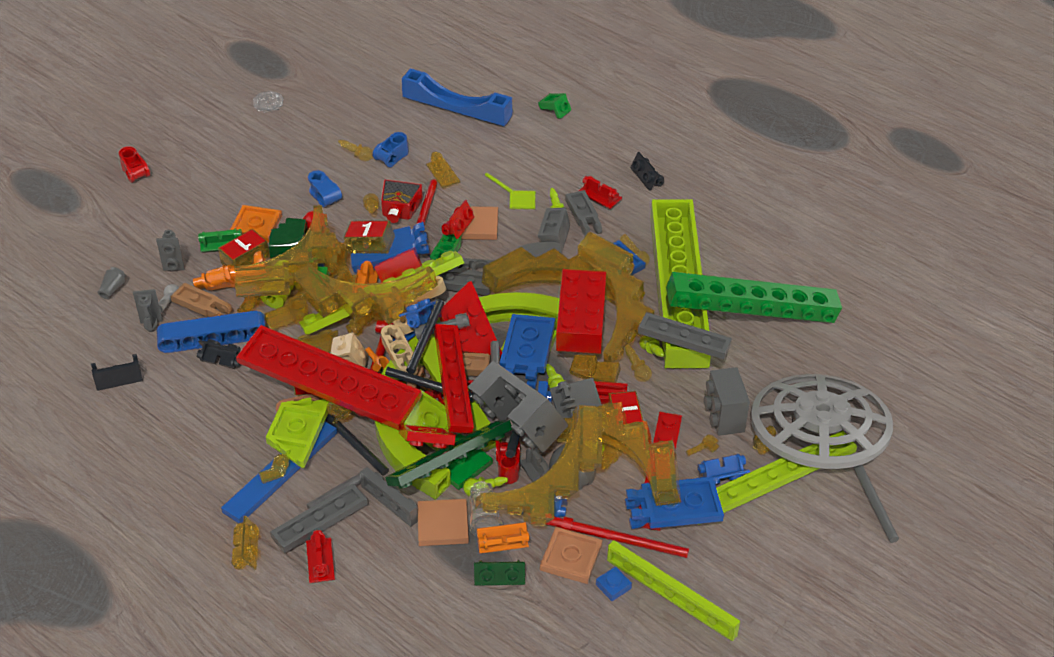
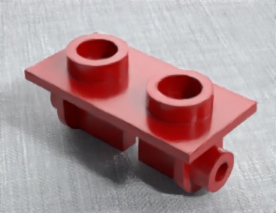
M585 176L582 180L584 186L578 190H585L590 199L609 209L622 200V197L619 196L615 188L605 184L600 186V181L592 176Z
M464 200L460 207L454 210L453 215L449 218L450 220L442 225L441 229L444 235L454 234L456 239H458L474 219L473 210L467 200Z
M315 530L310 540L306 541L309 583L335 580L331 538H326L321 530Z

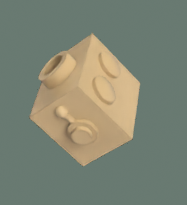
M354 333L333 338L331 354L360 366H366L367 352Z

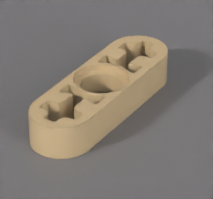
M387 325L381 330L382 343L395 368L407 372V366H404V362L406 361L407 365L409 364L413 351L401 329L396 325ZM399 348L405 350L402 354H396L393 351ZM418 366L414 375H417L418 373Z

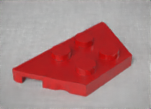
M469 281L443 306L439 319L443 322L454 319L457 314L467 313L470 326L463 329L458 328L462 353H481L491 356L490 343L497 341L474 285L472 281ZM499 346L500 359H501L502 351H501V348H500V346Z

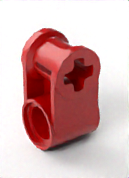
M126 146L119 150L122 170L131 183L137 178L150 176L147 163L141 158L134 147Z
M495 440L498 477L508 478V481L504 484H513L519 479L520 444L518 442L515 456L509 458L505 454L508 442Z

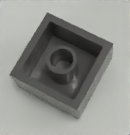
M738 367L711 370L709 380L706 381L707 396H704L705 408L710 411L711 426L715 427L718 436L745 432L750 401Z

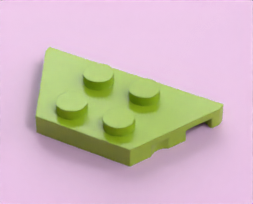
M311 397L299 401L281 402L266 435V443L301 468H305L332 406V402L325 399L312 401Z

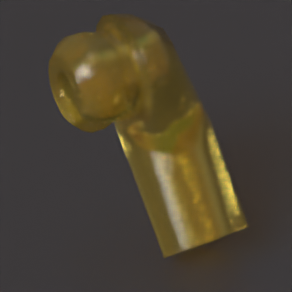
M771 425L766 427L767 431L774 437L776 435L775 428ZM755 434L753 437L754 449H757L760 455L768 452L770 449Z
M276 455L271 468L259 472L262 484L285 475L289 465V459L286 455Z

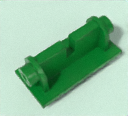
M235 228L234 230L204 231L199 233L200 251H220V247L241 236L242 230Z

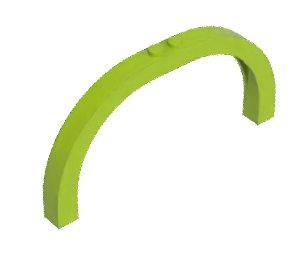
M521 292L499 293L479 297L490 324L511 321L512 314L556 318L555 329H557L560 298ZM431 334L429 339L435 337V335ZM416 335L408 342L413 352L414 345L419 341ZM400 349L396 354H402L405 350ZM391 360L384 368L382 375H385L387 367L396 369ZM395 379V380H397V381H399V382H402V383H404V384L407 383V382H405V381H402V380H399V379ZM374 420L376 436L381 451L395 471L426 456L413 445H410L409 441H405L399 434V430ZM446 467L432 470V474L428 477L414 479L412 486L436 500L451 485L450 469Z

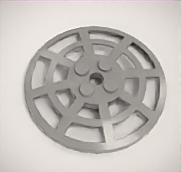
M803 374L782 378L763 388L756 396L752 405V427L761 442L779 456L809 467L841 469L865 464L883 453L889 445L893 433L891 413L878 396L857 383L835 376ZM817 386V391L806 393L798 388ZM827 387L836 388L846 393L838 395L828 392ZM774 389L782 390L777 395L774 405L759 407L760 401L765 395ZM788 393L798 397L795 403L781 404L783 398ZM862 396L875 403L884 416L873 413L869 404ZM857 399L864 410L852 408L848 400ZM781 411H794L796 420L791 424L788 423ZM774 412L776 421L784 430L776 437H773L763 426L760 414ZM851 415L865 418L864 423L859 429L850 423ZM872 420L886 425L883 436L874 445L864 436L870 429ZM804 427L819 433V436L807 434L798 429ZM843 429L849 433L844 436L829 437V433L839 432ZM793 435L801 440L819 444V455L798 451L788 447L783 442ZM856 440L865 449L851 455L829 456V445L845 444Z

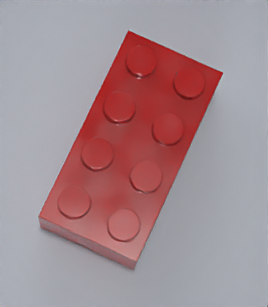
M562 270L556 351L601 354L606 272Z

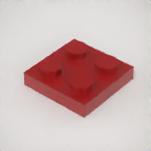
M406 424L400 426L399 434L405 441H409L410 445L423 446V443L426 442L432 443L433 447L447 448V445L455 444V435L449 432L447 428Z

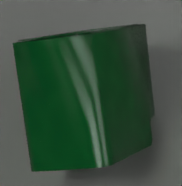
M286 218L285 223H280L278 228L271 229L269 239L270 260L304 261L307 240L306 219Z

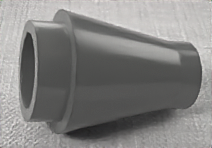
M116 267L106 270L100 289L97 292L98 295L104 299H109L125 283V273Z

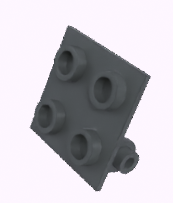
M593 378L567 384V381L558 383L557 387L550 388L556 410L569 425L563 432L589 426L596 416L606 418Z

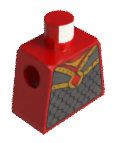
M385 179L381 199L382 215L387 217V220L391 223H397L399 219H411L423 201L422 184Z

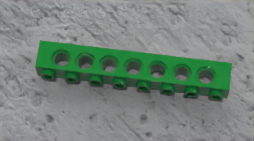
M672 272L666 285L669 305L673 307L835 323L842 310L836 289Z

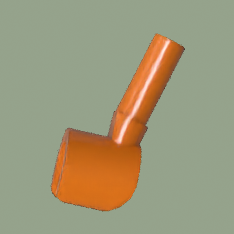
M370 347L365 349L374 362L372 368L375 372H379L381 367L384 369L387 366L389 360L386 357L376 356Z

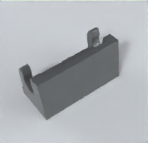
M546 208L538 233V238H541V242L561 243L562 251L570 228L566 208Z

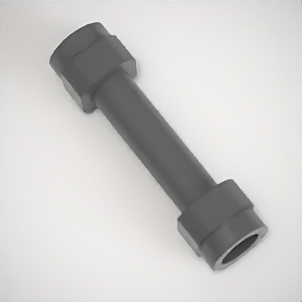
M467 313L457 314L454 319L436 323L458 325L459 329L470 326ZM426 324L414 328L418 340Z

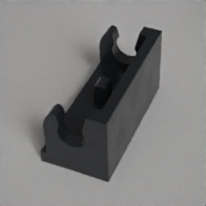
M137 354L132 355L133 362L97 369L96 363H91L92 376L97 391L143 381Z

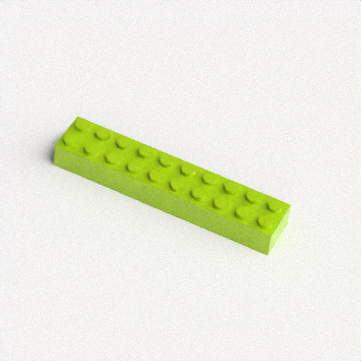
M652 199L650 222L659 315L709 331L707 310L670 306L666 291V285L672 272L702 275L693 199ZM662 341L665 354L663 356L665 368L710 367V355Z

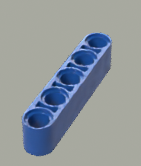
M249 311L164 323L157 328V348L161 352L171 353L202 348L198 342L199 340L207 341L212 339L218 341L220 345L248 342L260 325L266 327L265 315L260 311Z

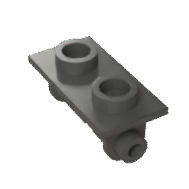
M165 230L162 238H156L163 271L185 270L179 240L172 230Z
M156 290L133 291L140 323H144V328L148 332L155 331L157 322H163Z
M528 448L526 450V459L520 460L519 463L538 492L541 493L560 487L561 483L555 478L554 472L549 470V466L537 448L533 450Z

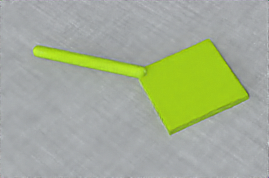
M485 173L487 178L510 193V209H535V191H513L489 173Z

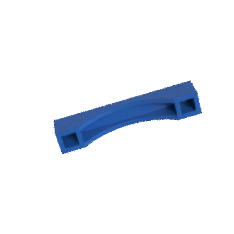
M411 68L402 77V94L405 98L501 126H505L512 117V97L499 93H492L482 97L460 95L441 86L427 73Z

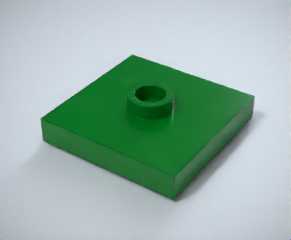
M459 433L455 436V441L465 436ZM473 449L469 451L467 457L451 460V464L446 467L450 469L451 485L460 490L466 480L475 478L492 465L493 458L481 449Z

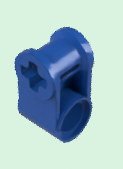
M403 132L391 134L390 137L374 148L373 158L383 161L387 167H393L409 153L407 135Z
M316 170L309 173L308 181L311 184L309 193L322 207L342 199L340 188L324 172Z

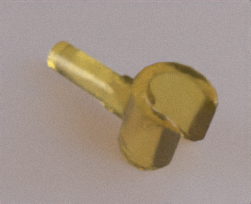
M708 434L703 438L702 443L687 450L686 454L690 456L705 448L710 452H715L719 448L717 444L719 440L713 435Z

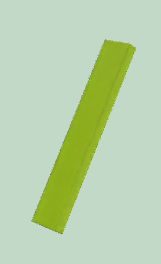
M435 337L429 339L420 360L433 380L441 383ZM470 401L474 424L473 432L490 424V421L475 401ZM488 441L487 446L481 450L486 452L495 448V441Z
M613 540L608 545V562L727 639L733 641L738 636L740 620Z

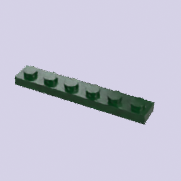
M510 420L494 421L455 441L454 445H447V448H441L385 477L387 485L398 486L399 489L406 488L413 484L412 481L414 479L428 477L432 474V470L449 466L451 460L465 458L469 455V451L486 447L488 441L504 438L505 433L512 430Z

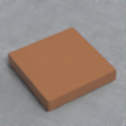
M471 207L475 217L461 234V239L497 240L498 207Z
M466 499L418 501L419 546L468 544Z
M555 527L541 561L540 571L588 584L602 548L603 540Z

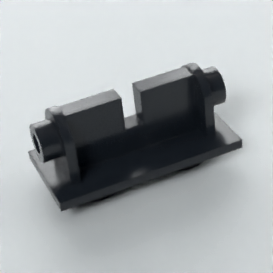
M637 152L630 167L631 170L649 191L652 190L653 186H662L664 184V177L655 171L648 158H644L640 152Z
M212 339L198 341L202 346V350L199 349L197 352V358L200 361L216 364L218 357H221L219 361L221 366L233 369L241 366V364L237 363L236 356L241 351L239 346L234 344H228V346L220 345L218 341Z

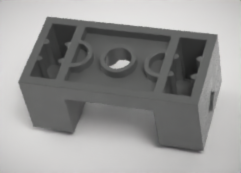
M494 360L468 386L474 394L471 398L479 406L485 407L483 412L492 420L494 417L498 420H506L508 417L513 423L511 428L519 436H524L522 441L532 450L537 448L544 453L569 426L545 396Z

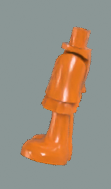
M262 251L254 254V262L249 266L235 268L231 265H223L207 271L206 274L201 273L202 277L193 278L194 287L212 291L222 288H236V285L243 286V282H266L269 270Z

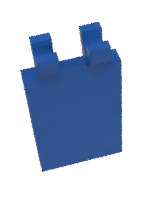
M424 222L416 224L412 230L408 226L386 231L382 237H360L349 240L354 273L361 270V264L365 261H370L374 268L376 264L415 247L417 254L430 253L429 246L423 245L427 244L426 231L420 232L425 230Z
M512 314L500 365L513 375L515 373L526 374L527 384L533 389L536 388L537 374L545 373L556 326V318Z
M713 477L643 483L640 490L626 489L627 498L625 499L626 509H631L632 518L629 519L631 529L640 528L646 523H649L651 529L721 522L724 518Z

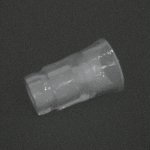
M484 481L474 483V486L470 489L471 518L469 529L477 537V528L504 525L499 512L492 484Z

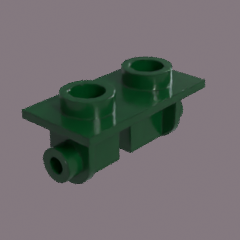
M482 560L474 562V586L525 585V562H520V560H517V562H482Z

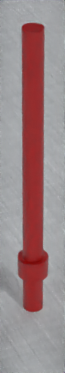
M544 514L542 524L675 556L688 557L689 548L576 522L574 518L566 516L559 518Z

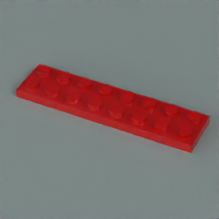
M260 325L236 356L237 363L397 430H400V426L404 424L422 396L421 390L262 325Z

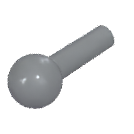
M169 284L165 287L164 296L158 302L161 312L171 302V295L179 288L177 285Z

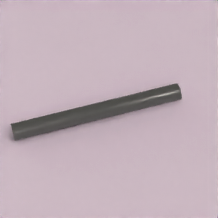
M863 465L854 466L857 477L890 543L897 542L899 537Z

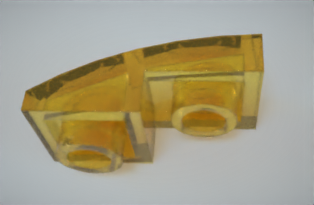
M574 355L569 372L582 379L593 378L594 381L616 383L621 367L619 362H598L596 355Z

